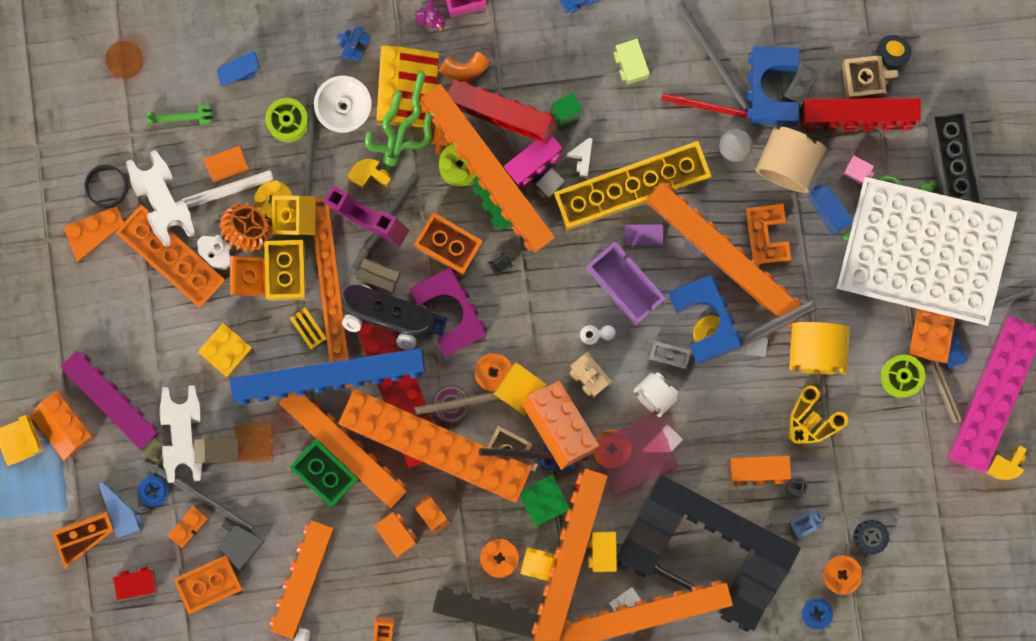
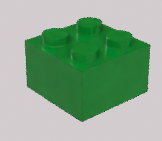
M553 475L523 489L520 493V498L535 527L568 511V509L570 510Z

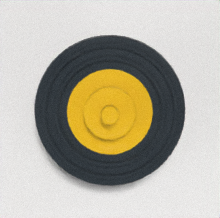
M898 35L885 36L877 46V56H882L883 64L889 67H902L911 57L912 50L910 44Z

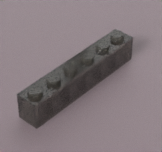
M443 587L442 590L438 589L432 610L433 613L530 638L534 637L531 631L534 622L538 623L540 615L537 612L536 614L530 613L529 608L518 606L517 609L510 608V603L499 601V604L491 603L492 599L480 596V600L472 598L473 594L462 591L461 595L453 593L454 589Z

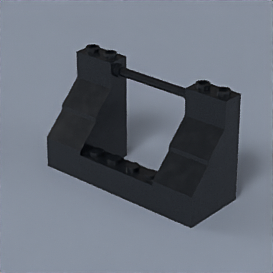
M660 474L655 479L616 555L617 564L626 569L628 566L636 569L634 573L643 578L646 575L651 576V574L655 575L657 573L675 584L692 591L691 587L696 585L659 567L660 564L657 563L684 515H687L686 520L696 525L698 522L704 524L705 530L713 534L715 531L723 534L721 538L730 543L733 540L740 543L739 547L748 552L729 589L733 606L719 609L718 613L722 614L721 619L729 623L732 620L739 623L738 628L749 632V630L755 631L765 609L789 573L801 547Z

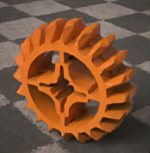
M241 202L237 203V205H231L221 217V234L226 235L224 241L229 240L230 246L235 245L237 250L242 248L244 252L248 249L250 252L255 249H261L264 241H267L271 236L270 231L272 227L269 225L270 220L265 219L267 214H262L261 208L257 210L255 204L249 206L248 202L244 203V205Z

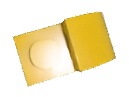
M364 159L357 162L347 175V179L363 190L371 178L387 188L392 182L388 172L383 169L377 170L380 163L374 159Z
M1016 446L1009 460L998 454L993 455L986 473L999 480H1010L1020 476L1024 469L1018 467V464L1022 465L1027 455L1025 452L1027 449L1022 446Z

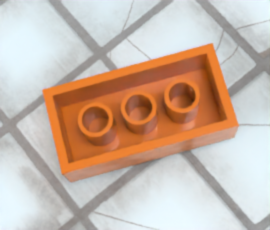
M560 380L529 395L522 403L523 408L561 470L592 454L599 447L598 442Z

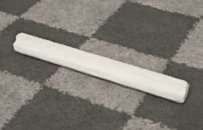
M266 171L183 198L182 200H184L187 208H191L273 181V174L271 171Z

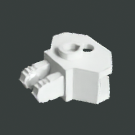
M217 234L215 237L202 236L197 241L199 256L213 269L226 270L230 266L229 252L234 245L230 246V242L226 243L223 240L226 235ZM209 254L215 255L213 258L208 257Z

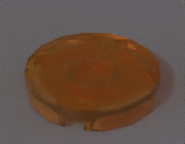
M130 41L115 42L106 52V67L111 74L118 78H132L143 67V54L138 46Z

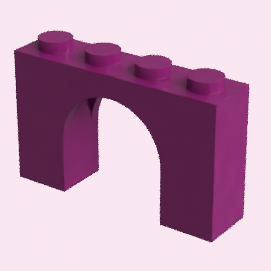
M333 185L323 201L337 215L401 247L410 231L396 217L382 210L377 213L356 201L349 193Z
M450 267L409 288L418 305H425L438 297L446 296L457 300L462 306L463 319L461 324L455 330L436 339L445 358L485 338V332L488 331L484 322L478 321L476 315L479 313L475 305L469 304L467 298L470 296L466 288L460 287L458 281L461 279L457 271H452Z

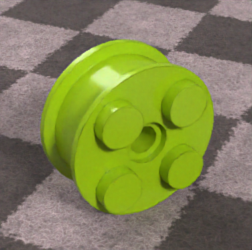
M281 98L269 106L265 121L267 128L274 138L282 142H294L305 135L308 114L299 101L292 98ZM286 118H290L288 122H284Z
M450 144L440 155V174L450 185L457 187L467 186L473 183L472 179L476 178L477 175L470 173L466 167L468 163L464 158L460 159L455 152L456 147ZM457 163H462L463 166H462V167H458L456 164H457Z
M898 355L891 358L884 364L880 373V380L884 390L897 398H907L918 393L923 387L926 377L925 369L921 362L910 355ZM901 373L905 374V379L901 378Z

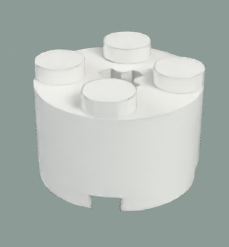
M657 372L656 374L650 373L633 391L634 393L638 391L640 395L637 398L649 411L653 412L655 410L658 412L656 416L661 417L677 401L679 393L674 387H669L664 382L665 378Z

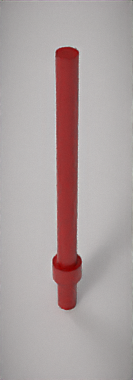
M662 93L661 100L675 103L677 106L683 107V105L747 118L746 110L685 98V95L680 94L676 96Z

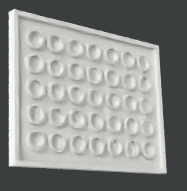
M865 177L837 289L988 326L1017 212Z

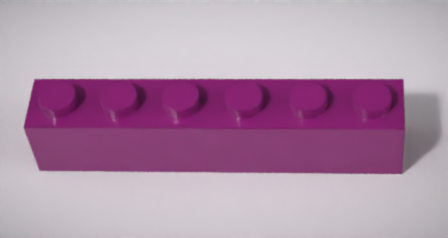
M76 351L60 368L140 450H144L151 440L159 435L156 431L158 427L151 420L147 422L143 418L145 414L137 406L134 408L130 404L131 399L125 393L120 394L116 390L118 386L111 379L107 381L103 377L104 371L99 366L94 367L90 363L92 359L85 352L81 354Z

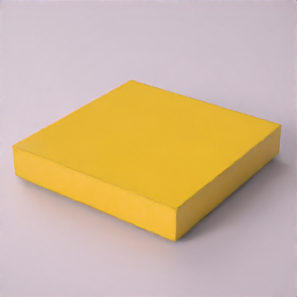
M515 362L494 392V395L525 416L527 413L522 403L529 395L543 389L546 383Z

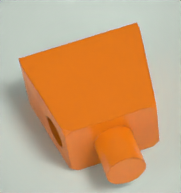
M430 494L414 505L419 515L435 535L451 524Z

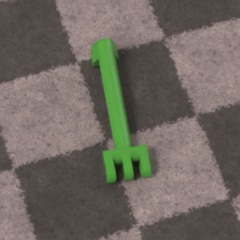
M198 105V112L164 115L146 112L147 124L199 119L200 125L213 124V120H205V117H212L213 115L212 112H205V110L212 109V105Z

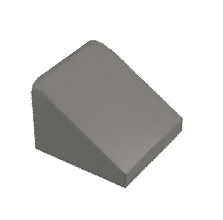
M763 337L747 345L745 355L764 358L766 356L768 338Z

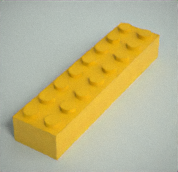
M696 141L554 192V198L566 231L646 203L644 200L661 182L671 185L675 193L710 180L711 174L700 144Z

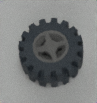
M877 520L863 521L854 530V544L859 551L865 554H878L888 546L890 540L889 531H887V527Z

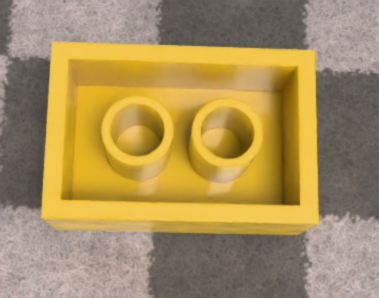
M303 240L264 241L266 299L268 301L306 300L305 242Z

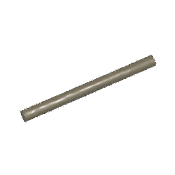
M494 392L415 407V414L419 415L500 398L494 395Z

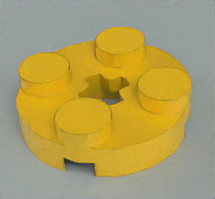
M276 180L261 185L254 196L257 210L261 208V213L267 214L266 218L272 219V204H269L271 196H293L285 184Z

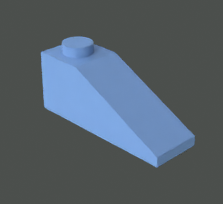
M98 483L117 538H123L142 531L143 521L140 514L137 515L106 483Z

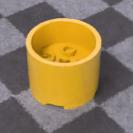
M819 322L792 323L789 371L797 372L798 368L801 372L807 374L834 375L836 371H839L841 374L846 375L848 372L850 327Z

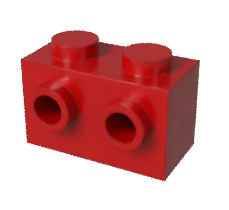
M148 566L137 568V572L131 574L129 570L117 572L118 576L113 577L117 600L158 592L154 569L149 570Z

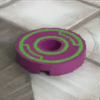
M447 385L437 390L433 396L432 404L445 402L448 399L456 400L469 396L459 386ZM470 405L456 407L452 410L434 411V413L443 422L457 423L466 417Z

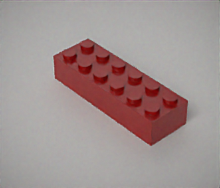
M920 98L805 99L800 106L801 129H806L807 132H815L817 129L833 132L840 128H844V131H855V128H863V131H874V128H882V131H892L893 128H901V131H910L921 121Z

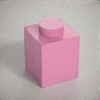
M853 156L843 176L863 186L865 177H873L874 172H872L874 166Z

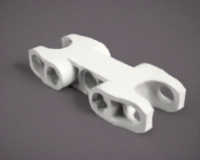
M154 150L150 152L153 167L150 170H139L132 159L126 161V166L135 194L138 197L146 194L154 209L153 212L147 214L154 233L166 247L171 242L167 232L171 226L177 225L182 227L189 237L193 236L195 231L190 212L184 200L174 203L166 186L173 183V177L167 164L162 160L157 151Z
M195 386L188 387V399L184 404L180 405L172 402L168 387H163L159 407L161 425L170 424L171 446H162L163 466L168 483H174L175 468L180 464L190 466L194 481H200L202 463H195V446L192 444L191 423H200V406Z

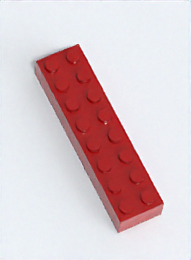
M364 320L362 321L361 329L357 333L367 357L406 351L397 345L396 341L399 332ZM410 375L402 376L403 380L391 381V378L383 379L384 383L377 384L384 402L433 423L430 413L415 414V407L426 405L417 378H410ZM404 454L409 469L424 464V462Z

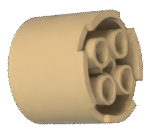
M774 127L756 166V172L779 186L801 193H808L826 153V147L820 142L813 143L812 139L799 131L786 127H781L780 130H777L778 128Z

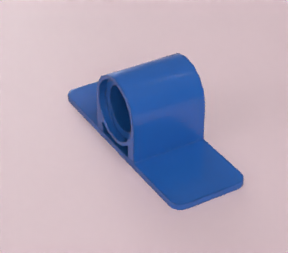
M252 51L219 67L217 72L221 85L225 86L234 81L254 78L256 76L255 71L259 69L256 53Z

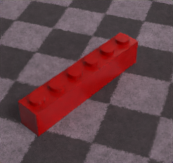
M454 80L447 92L462 113L544 144L548 143L557 126L553 118L554 116L549 112L543 111L542 113L533 106L521 105L514 99H505L498 93H489L486 89L473 87L466 81L459 82Z

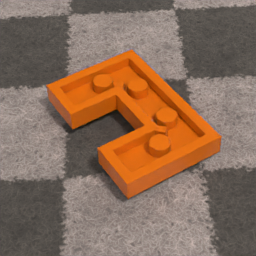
M784 204L746 208L745 213L752 259L759 265L791 261L789 241L770 243L768 234L769 225L786 223Z

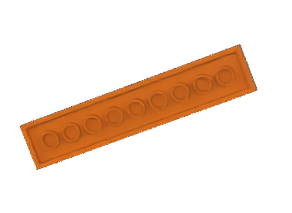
M356 389L353 390L338 423L345 428L515 503L532 468L510 457L479 456V449L487 447Z

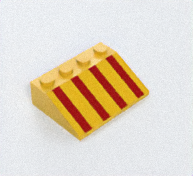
M381 46L376 120L378 125H382L383 118L390 110L394 94L397 90L402 92V97L397 114L390 121V126H400L401 122L413 113L412 95L417 75L420 71L425 73L419 99L420 104L422 103L421 97L437 86L439 53L397 46ZM422 107L419 118L408 127H423L426 112ZM431 121V128H435L433 121Z

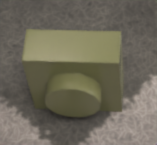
M153 438L143 455L161 464L163 461L162 446L166 445Z

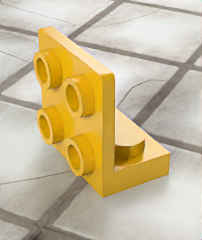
M24 415L19 417L18 421L0 428V448L8 466L44 452L31 416Z

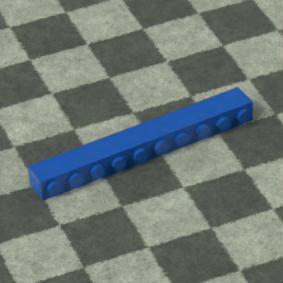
M420 348L230 378L233 401L239 402V405L250 404V400L253 399L263 402L269 401V397L277 396V399L288 398V394L296 393V396L307 395V391L315 390V393L326 392V388L334 387V390L345 389V385L353 384V387L365 386L364 382L372 381V384L384 383L383 379L391 378V381L403 380L402 376L410 375V378L422 377V373H426L423 349Z

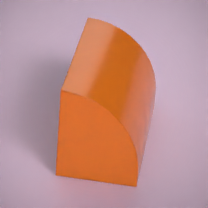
M240 146L204 159L213 183L249 170Z

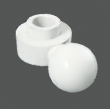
M588 325L580 332L581 340L587 345L596 344L600 338L607 341L612 340L616 335L615 329L610 325L604 326L601 330ZM588 332H593L592 338L586 337Z

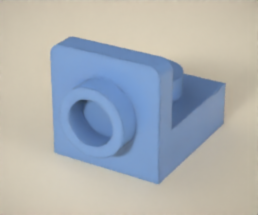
M814 508L789 521L798 539L823 526L821 515Z

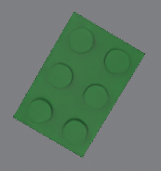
M316 439L289 467L331 508L359 481L346 466Z

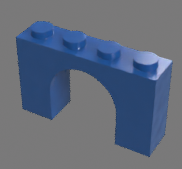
M753 46L752 52L748 53V64H751V71H748V82H751V89H748L747 99L751 100V107H748L747 118L751 119V125L797 126L799 121V102H777L769 99L761 89V79L766 74L775 71L797 72L799 67V48Z
M711 275L668 292L676 314L697 305H706L713 308L719 315L720 323L716 332L705 339L690 344L698 366L740 349V342H743L739 331L735 332L732 326L735 324L732 314H727L725 308L728 305L724 296L720 297L718 290H720L717 279L713 280Z

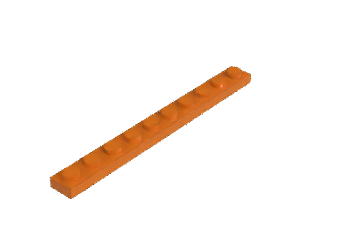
M325 198L316 199L315 235L313 237L329 362L331 363L349 360L346 332L342 325L344 316L330 208L323 202ZM349 384V385H345V388L353 387V386H352V384Z

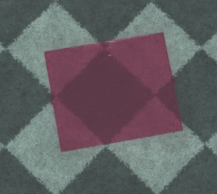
M656 414L596 439L599 444L596 452L615 494L678 467Z

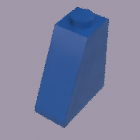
M819 184L811 189L812 193L808 198L831 235L846 228L853 222L852 217L827 184L823 187Z

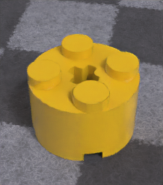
M527 547L520 574L550 581L551 577H548L551 565L555 566L557 559L554 558L552 553Z

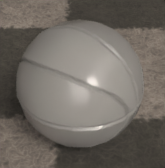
M730 129L720 138V152L729 161H743L752 152V139L744 130Z

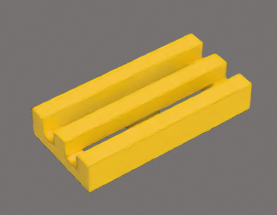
M306 307L290 317V320L311 350L327 340ZM303 314H306V316L308 317V319L310 320L318 334L321 336L320 340L317 339L309 325L302 317ZM297 318L300 319L306 330L309 332V334L315 341L314 344H312L309 341V339L297 323Z

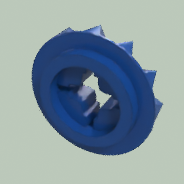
M152 475L140 482L138 496L144 504L158 506L167 500L169 488L163 478ZM151 485L154 488L161 487L157 491L158 498H156V496H154L153 494L146 495L147 493H149V491H151Z
M812 599L806 602L802 609V619L812 629H824L832 621L833 610L830 604L823 599ZM815 606L818 611H825V613L819 616V622L816 617H809V615L815 612Z

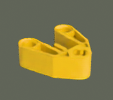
M806 386L801 390L790 413L788 438L794 445L820 442L843 429L848 424L847 415L843 412H836L830 415L811 434L810 431L822 419L814 411L802 424L799 423L819 398L820 393L815 386ZM808 389L814 392L812 400L805 397V392ZM835 416H840L843 419L841 426L835 425ZM795 431H796V433H798V432H801V433H802L801 436H800V437L802 438L801 441H800V439L795 440V436H796V435L794 434Z

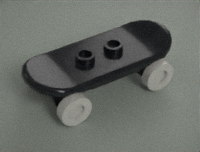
M351 285L342 292L341 302L344 309L348 312V315L342 321V325L349 331H359L362 326V320L401 333L397 338V345L404 350H413L417 343L416 337L425 334L433 326V314L423 305L414 304L373 290L366 285Z

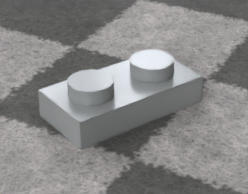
M654 341L649 360L686 370L691 350Z

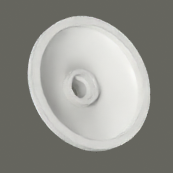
M336 76L320 86L315 95L314 109L317 118L326 128L334 132L347 133L358 129L366 122L371 112V97L367 88L359 80L349 76ZM342 104L347 105V108L345 110H342L340 108Z

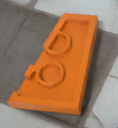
M118 206L64 226L78 263L87 254L94 251L104 240L112 236L124 223Z

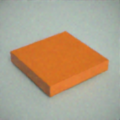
M230 256V295L266 296L265 258Z

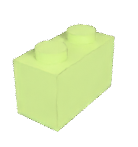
M638 39L616 45V52H613L616 63H620L621 70L619 72L622 81L626 80L627 85L649 78L650 73Z

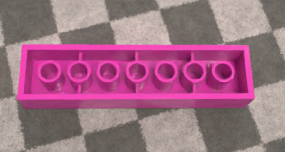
M1012 316L1004 318L967 406L963 420L947 454V459L979 473L987 472L1036 354L1035 326Z

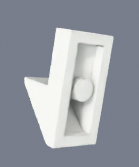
M588 138L567 154L568 158L582 159L577 164L576 172L580 173L579 178L587 179L592 138Z

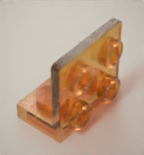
M235 423V439H238V461L273 462L274 423Z

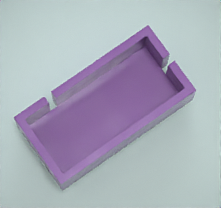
M614 241L586 266V270L637 326L650 314V311L653 312L666 298L630 257L626 261L623 260L626 257V253Z

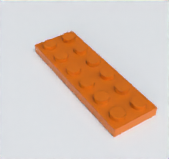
M140 205L115 233L201 309L226 280L169 229L167 232L171 242L169 246L165 247L149 223L147 214L150 212Z

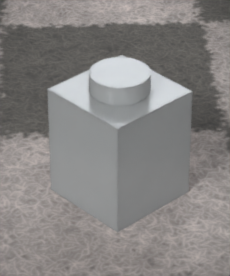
M551 168L535 184L537 188L536 193L542 199L546 197L550 200L554 196V192L559 191L565 185V181Z

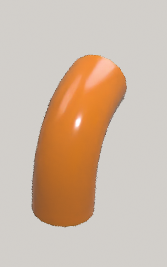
M475 52L467 63H458L452 58L447 57L438 72L453 81L469 82L477 79L491 64V61L479 52Z

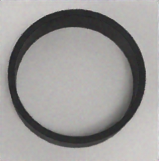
M99 165L93 168L86 176L84 188L87 197L94 204L110 208L124 200L128 192V182L125 175L115 166ZM101 169H114L122 175L124 180L122 195L116 201L109 204H101L94 201L90 196L88 188L91 177Z

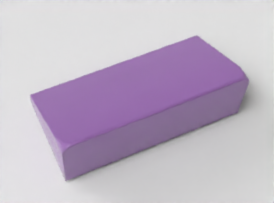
M663 224L625 225V246L663 245Z

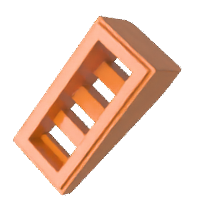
M375 617L373 641H392L394 618ZM378 625L390 626V628L378 627ZM377 633H389V636L377 635Z

